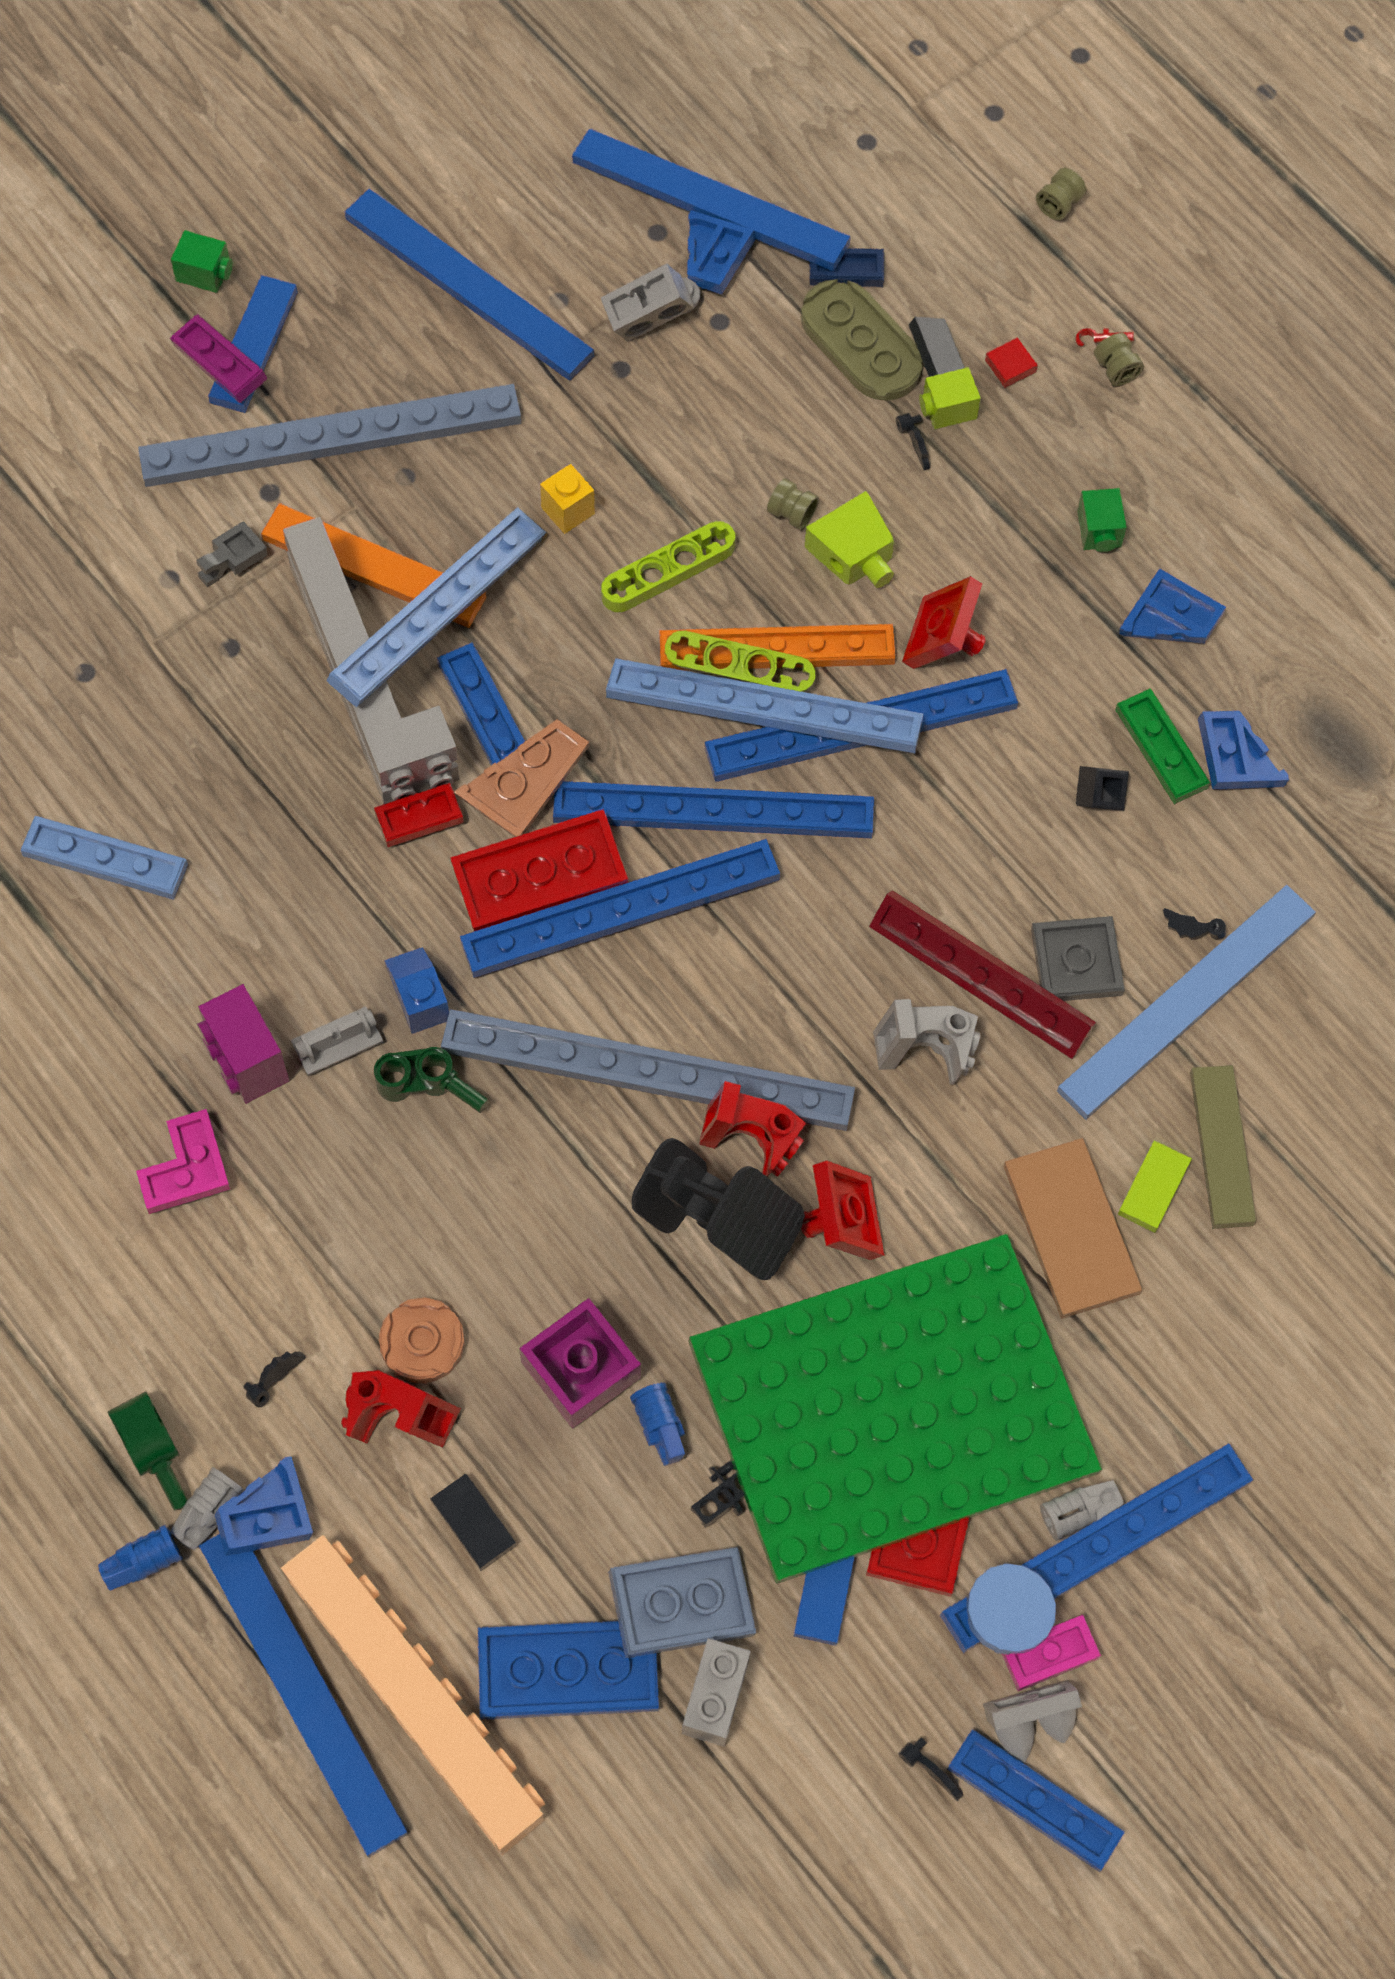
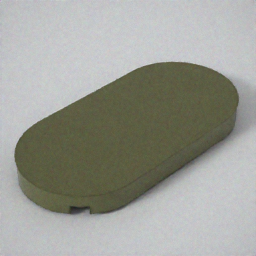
M838 280L821 282L808 291L801 309V323L805 333L859 392L870 398L886 401L904 397L915 389L922 374V358L916 343L868 291L857 283L847 281V284L838 283Z

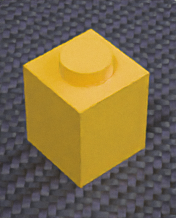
M569 464L540 483L541 508L564 534L595 514L594 489L572 464Z

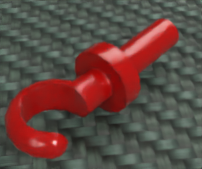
M1084 328L1078 331L1075 340L1078 346L1082 347L1084 344L1080 338L1083 336H1091L1094 338V343H1100L1116 333H1109V328H1103V333H1097L1091 328ZM1116 332L1124 333L1130 341H1134V332Z

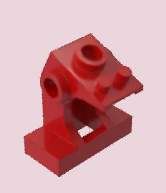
M724 1081L707 1106L699 1145L715 1149L719 1142L731 1134H747L754 1137L763 1149L764 1163L762 1174L768 1177L772 1173L778 1177L788 1164L782 1157L784 1156L790 1160L803 1143L804 1139L799 1137L798 1134L806 1123L785 1105L740 1093L741 1085ZM765 1132L769 1135L771 1142L766 1139Z
M379 1370L352 1372L351 1385L348 1386L346 1391L348 1417L342 1418V1427L347 1428L346 1436L367 1444L381 1417L388 1412L397 1410L399 1417L394 1427L443 1448L461 1408Z

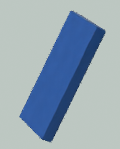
M618 1621L478 1628L481 1720L659 1711L656 1653L625 1658Z

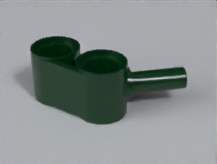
M439 1047L387 1053L377 1059L374 1065L373 1073L377 1090L384 1099L390 1102L402 1101L411 1093L424 1092L431 1096H440L449 1091L479 1113L483 1112L489 1103L488 1098L458 1078L459 1073L453 1069L451 1056L446 1050ZM433 1066H440L445 1069L444 1073L438 1077H430L425 1074L426 1070ZM391 1072H399L404 1075L400 1081L395 1083L384 1081L385 1076Z
M147 1391L107 1411L139 1475L155 1474L173 1510L184 1507L188 1498L170 1466L173 1463V1459L180 1456Z

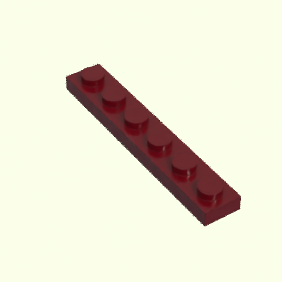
M893 890L886 894L869 925L874 931L1071 1059L1078 1054L1096 1024L1095 1021Z

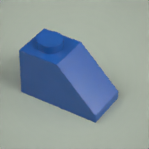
M423 947L384 960L411 1034L447 1022L449 1015L448 1002L435 968Z

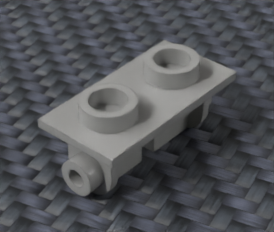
M363 1007L296 1037L291 1042L309 1076L382 1043L383 1040L375 1026L377 1024L372 1012L367 1007Z

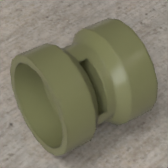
M1060 168L1052 176L1051 184H1046L1036 194V203L1040 210L1049 218L1062 220L1071 211V204H1077L1087 192L1086 184L1072 169Z
M1116 333L1107 337L1094 350L1097 361L1101 366H1106V375L1111 384L1116 387L1135 380L1142 373L1145 366L1139 355L1132 353V344L1124 333Z
M784 478L773 491L767 505V512L777 518L783 516L789 520L791 526L803 530L817 509L819 497L810 491L802 492L798 490L794 482Z

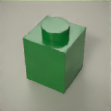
M187 230L183 231L170 259L176 282L214 293L218 292L223 280L227 281L233 267V260L229 258L225 241Z
M1120 488L1082 491L1077 514L1083 551L1097 550L1099 552H1107L1115 548H1121L1127 527Z

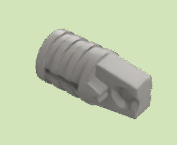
M214 1467L211 1468L208 1476L202 1480L199 1488L194 1491L193 1496L188 1499L170 1531L174 1538L192 1550H195L217 1527L215 1514L218 1508L232 1497L239 1496L244 1491L241 1486Z
M1111 1480L1085 1488H1076L1072 1492H1067L1061 1497L1052 1499L1050 1502L1040 1504V1511L1049 1533L1054 1540L1058 1541L1066 1535L1069 1536L1077 1530L1084 1529L1124 1503L1118 1487ZM1077 1508L1079 1510L1064 1518L1058 1519L1059 1516L1066 1514L1072 1510H1075Z

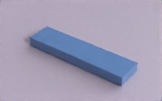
M39 816L34 817L20 850L22 855L27 858L173 900L188 866L185 858Z

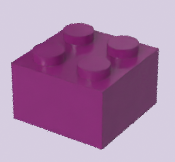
M244 984L198 1006L203 1020L197 1023L203 1037L202 1041L211 1059L217 1061L222 1071L221 1076L231 1095L239 1092L244 1103L247 1104L290 1082L281 1050Z
M589 1298L519 1348L521 1363L572 1429L641 1379L640 1362Z

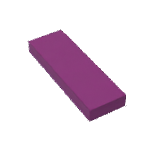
M198 314L169 338L180 352L239 403L268 379L260 367Z

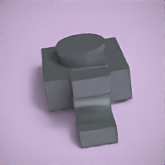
M243 521L212 540L214 552L196 560L197 565L201 569L198 572V577L209 587L222 577L227 568H230L237 575L266 557L267 547Z

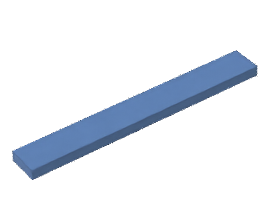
M517 507L329 674L326 681L357 708L543 539L546 532Z
M616 658L606 687V698L915 753L923 722V713Z
M1288 885L1283 887L1059 1085L1057 1092L1087 1120L1314 917L1316 911Z

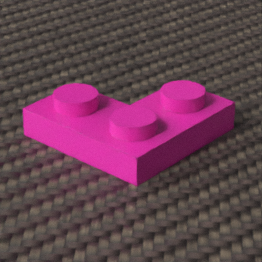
M207 1109L166 1121L177 1159L136 1171L149 1214L231 1190Z
M1083 1615L1053 1626L1047 1638L1032 1651L1022 1654H1002L1018 1692L1099 1660L1101 1657Z

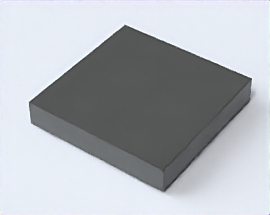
M1112 916L1032 923L1031 933L1039 985L1063 1001L1123 996L1125 989Z

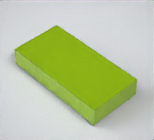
M1154 1140L1117 1215L1156 1233L1192 1158Z

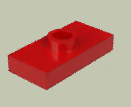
M450 783L374 807L375 815L387 847L464 823L463 815Z

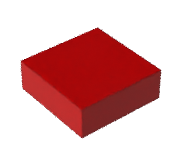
M1018 337L987 352L985 356L986 363L1004 388L1037 372L1038 364Z

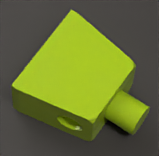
M866 491L806 527L804 547L845 584H853L862 577L867 576L876 588H881L893 578L894 572L887 565V562L892 558L894 540Z

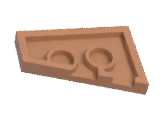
M556 719L519 745L518 749L497 764L495 762L485 769L483 774L467 785L464 784L455 790L454 794L513 837L525 834L583 756L590 743Z

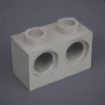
M668 264L601 297L614 332L628 342L694 309L681 275Z
M707 1639L682 1724L683 1735L725 1747L751 1651Z

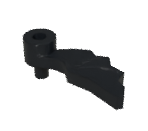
M910 413L897 416L895 420L898 431L900 433L907 431L923 470L930 469L928 451L925 447L924 439L921 436L920 430L914 426V424L922 422L921 416L911 417Z
M1163 909L1164 917L1168 921V928L1176 931L1180 938L1188 937L1190 940L1202 938L1208 933L1216 940L1226 936L1227 928L1222 919L1216 918L1209 923L1198 922L1194 916L1181 915L1169 909Z
M286 1351L282 1356L274 1357L271 1363L264 1367L259 1383L252 1385L250 1382L244 1384L243 1388L247 1391L246 1398L258 1408L266 1405L270 1399L268 1389L272 1384L282 1380L291 1369L306 1359V1356L302 1352L296 1351L291 1354Z
M922 1737L914 1745L908 1742L898 1753L899 1757L910 1767H913L916 1763L921 1765L958 1802L963 1795L945 1772L920 1752L927 1742Z

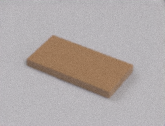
M1083 1138L1005 1161L1004 1170L1061 1319L1141 1294V1285Z

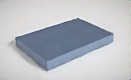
M738 1547L613 1567L608 1571L625 1658L706 1645L708 1638L724 1642L753 1637L756 1634Z

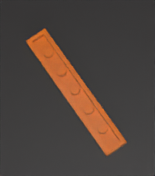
M279 503L261 533L262 540L288 551L283 529L315 518ZM323 522L342 572L347 577L410 603L443 574V572ZM486 591L459 614L453 622L470 628L486 599Z
M893 624L659 630L660 666L683 671L689 669L672 665L665 655L666 641L669 636L677 631L694 632L800 656L809 660L813 667L895 664ZM681 638L679 644L671 645V650L677 652L676 658L679 660H684L686 654L697 655L698 658L695 664L703 665V653L708 643L699 641L700 649H694L688 646L687 639ZM718 646L710 652L709 660L715 668L724 669L731 664L732 655L727 648ZM762 655L753 656L748 661V669L770 668L769 660ZM776 659L777 668H781L785 661ZM796 664L795 668L803 666L800 664Z

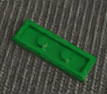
M1151 688L1116 704V713L1174 805L1209 788L1210 781Z

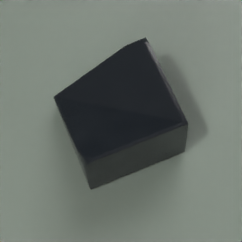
M1080 766L1076 805L1124 811L1129 771Z

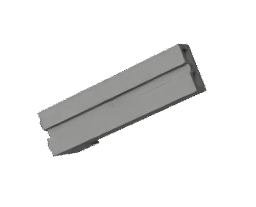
M321 517L285 528L283 533L288 549L287 554L291 571L332 672L363 645L369 637ZM386 681L357 708L341 695L384 804L447 783L452 785L454 781L459 780L458 765L456 762H453L457 760L456 745L440 706L401 718Z

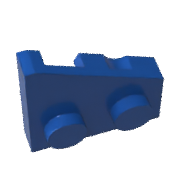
M691 210L688 214L690 225L688 237L689 259L687 260L688 279L694 281L700 288L723 294L755 241L754 230Z
M1159 568L1121 625L1119 634L1125 637L1205 644L1225 614L1226 606Z
M1205 711L1201 713L1198 723L1212 789L1284 787L1289 781L1287 772L1284 769L1281 771L1277 770L1266 755L1269 751L1268 747L1260 737L1252 732L1250 723L1240 711Z
M292 1456L282 1459L277 1467L264 1477L257 1478L246 1487L243 1493L232 1497L218 1508L215 1519L225 1556L310 1540L313 1530Z

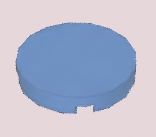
M1003 1564L989 1568L974 1582L966 1601L968 1623L972 1633L982 1645L989 1649L1008 1655L1010 1653H1026L1032 1651L1047 1638L1055 1622L1056 1603L1050 1587L1039 1574L1025 1566Z

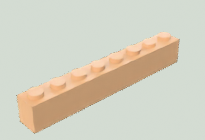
M322 1535L281 1567L285 1578L499 1853L504 1855L545 1821L544 1815L540 1811L545 1805L544 1801L530 1783L522 1788L514 1778L512 1773L517 1770V1767L501 1747L494 1752L484 1738L489 1732L475 1713L472 1712L466 1717L456 1704L462 1698L446 1677L440 1682L429 1670L434 1665L433 1660L419 1643L411 1647L403 1637L402 1633L407 1628L391 1608L385 1613L377 1604L375 1599L380 1596V1593L368 1577L364 1574L358 1579L348 1565L353 1562V1559L342 1544L337 1540L331 1545L325 1536Z

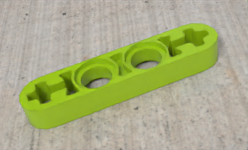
M723 521L708 523L613 572L601 584V600L603 605L613 612L627 611L726 560L735 550L734 529ZM716 536L719 540L725 539V545L720 546L718 542L711 543V538ZM706 548V555H703L702 550ZM688 551L695 555L696 559L692 564L681 565L675 561L674 557L679 552ZM655 568L663 576L657 582H647L641 577V574L646 569ZM631 578H634L635 583L631 585ZM617 587L619 591L625 590V596L612 595V589Z
M689 631L673 633L668 637L665 644L667 660L672 665L680 668L800 692L806 691L815 680L813 664L800 656ZM685 638L688 640L690 648L700 649L699 641L707 642L708 645L703 653V665L695 664L698 658L697 655L686 654L684 660L677 659V652L671 650V645L679 644L680 639ZM718 646L727 648L732 655L731 664L724 669L715 668L709 660L710 652ZM756 655L766 657L770 663L769 673L761 678L752 676L748 670V661ZM776 659L784 660L785 662L781 668L793 670L796 664L802 665V672L808 674V680H801L799 685L795 686L792 685L791 677L780 674V683L773 682L772 678L777 670Z

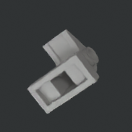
M911 999L894 1000L873 1031L879 1070L895 1069L911 1047L919 1045L930 1046L935 1053L943 1056L947 1065L949 1083L953 1085L961 1075L966 1076L969 1068L972 1069L975 1059L971 1057L974 1055L980 1039V1033L974 1032L978 1016L954 1006L912 1007ZM939 1036L947 1038L950 1045L942 1044Z

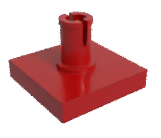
M970 576L923 596L902 662L915 669L961 650L970 657L973 654L977 655L982 650L986 639L984 635L977 633L969 625L982 583Z
M827 1160L812 1165L819 1208L804 1211L805 1218L803 1222H809L802 1225L801 1230L807 1238H813L824 1233L826 1246L868 1260L885 1256L871 1176Z

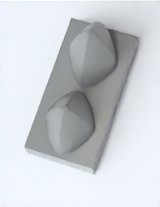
M1068 1680L983 1703L986 1719L995 1729L1000 1743L1011 1756L1023 1764L1026 1762L1033 1745L1034 1720L1038 1719L1042 1728L1052 1738L1065 1743L1074 1728L1076 1709L1082 1707L1078 1690Z

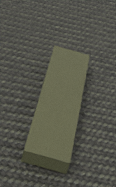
M1233 1065L1192 1068L1190 1077L1212 1229L1254 1226L1256 1217Z

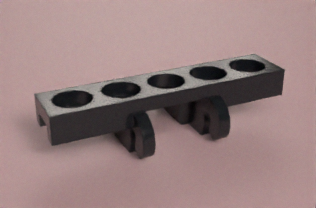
M731 1460L718 1470L713 1466L709 1468L712 1475L709 1479L712 1483L717 1481L719 1486L691 1506L690 1510L697 1515L705 1528L731 1508H734L733 1511L737 1516L743 1513L738 1502L745 1497L743 1490H739L735 1486L734 1481L737 1478V1473H734L726 1480L723 1478V1476L734 1469ZM728 1489H730V1490L734 1493V1497L732 1496V1494L729 1492ZM720 1495L726 1503H722L717 1496ZM709 1502H713L717 1507V1511L711 1516L702 1514L700 1509Z

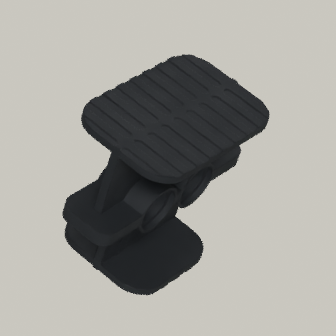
M669 1138L659 1145L648 1166L644 1169L645 1171L632 1194V1209L654 1228L663 1233H672L688 1215L697 1220L696 1223L707 1230V1237L712 1245L760 1280H769L776 1274L787 1253L791 1250V1246L800 1232L805 1218L801 1204L790 1197L758 1169L751 1166L741 1168L733 1176L729 1185H727L719 1178L707 1172V1165L704 1159L675 1138Z

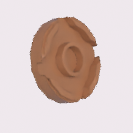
M426 1297L409 1299L399 1304V1307L394 1309L392 1313L390 1312L383 1320L379 1333L381 1356L389 1370L402 1380L417 1384L435 1382L450 1374L459 1363L465 1346L463 1327L455 1313L443 1302Z

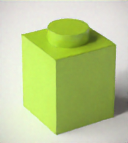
M969 367L925 378L924 392L919 395V403L924 417H930L934 430L975 420L978 417L981 398Z

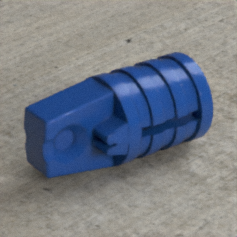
M666 1383L652 1384L633 1393L630 1399L635 1406L637 1416H639V1422L644 1429L643 1433L648 1445H655L664 1466L681 1461L685 1451L680 1437L684 1436L685 1433L681 1421L676 1415V1409L672 1405V1399L668 1394Z
M164 1524L156 1531L153 1530L148 1535L141 1536L136 1541L125 1544L116 1551V1554L99 1563L98 1568L103 1581L111 1591L128 1583L144 1580L149 1575L155 1574L159 1570L171 1566L172 1563H177L183 1559L173 1536L170 1534L166 1524Z

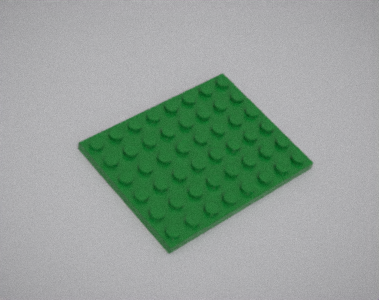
M1007 1234L690 1336L688 1340L776 1584L852 1557L872 1552L875 1549L901 1542L904 1539L907 1540L919 1536L930 1530H936L957 1523L961 1519L971 1518L1097 1475L1102 1471Z

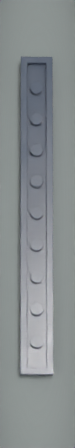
M514 384L140 446L138 450L145 487L517 425L521 424V414Z
M452 1009L449 1011L441 1048L451 1055L709 1104L724 1081L741 1085L740 1093L785 1105L807 1124L847 1131L855 1087Z

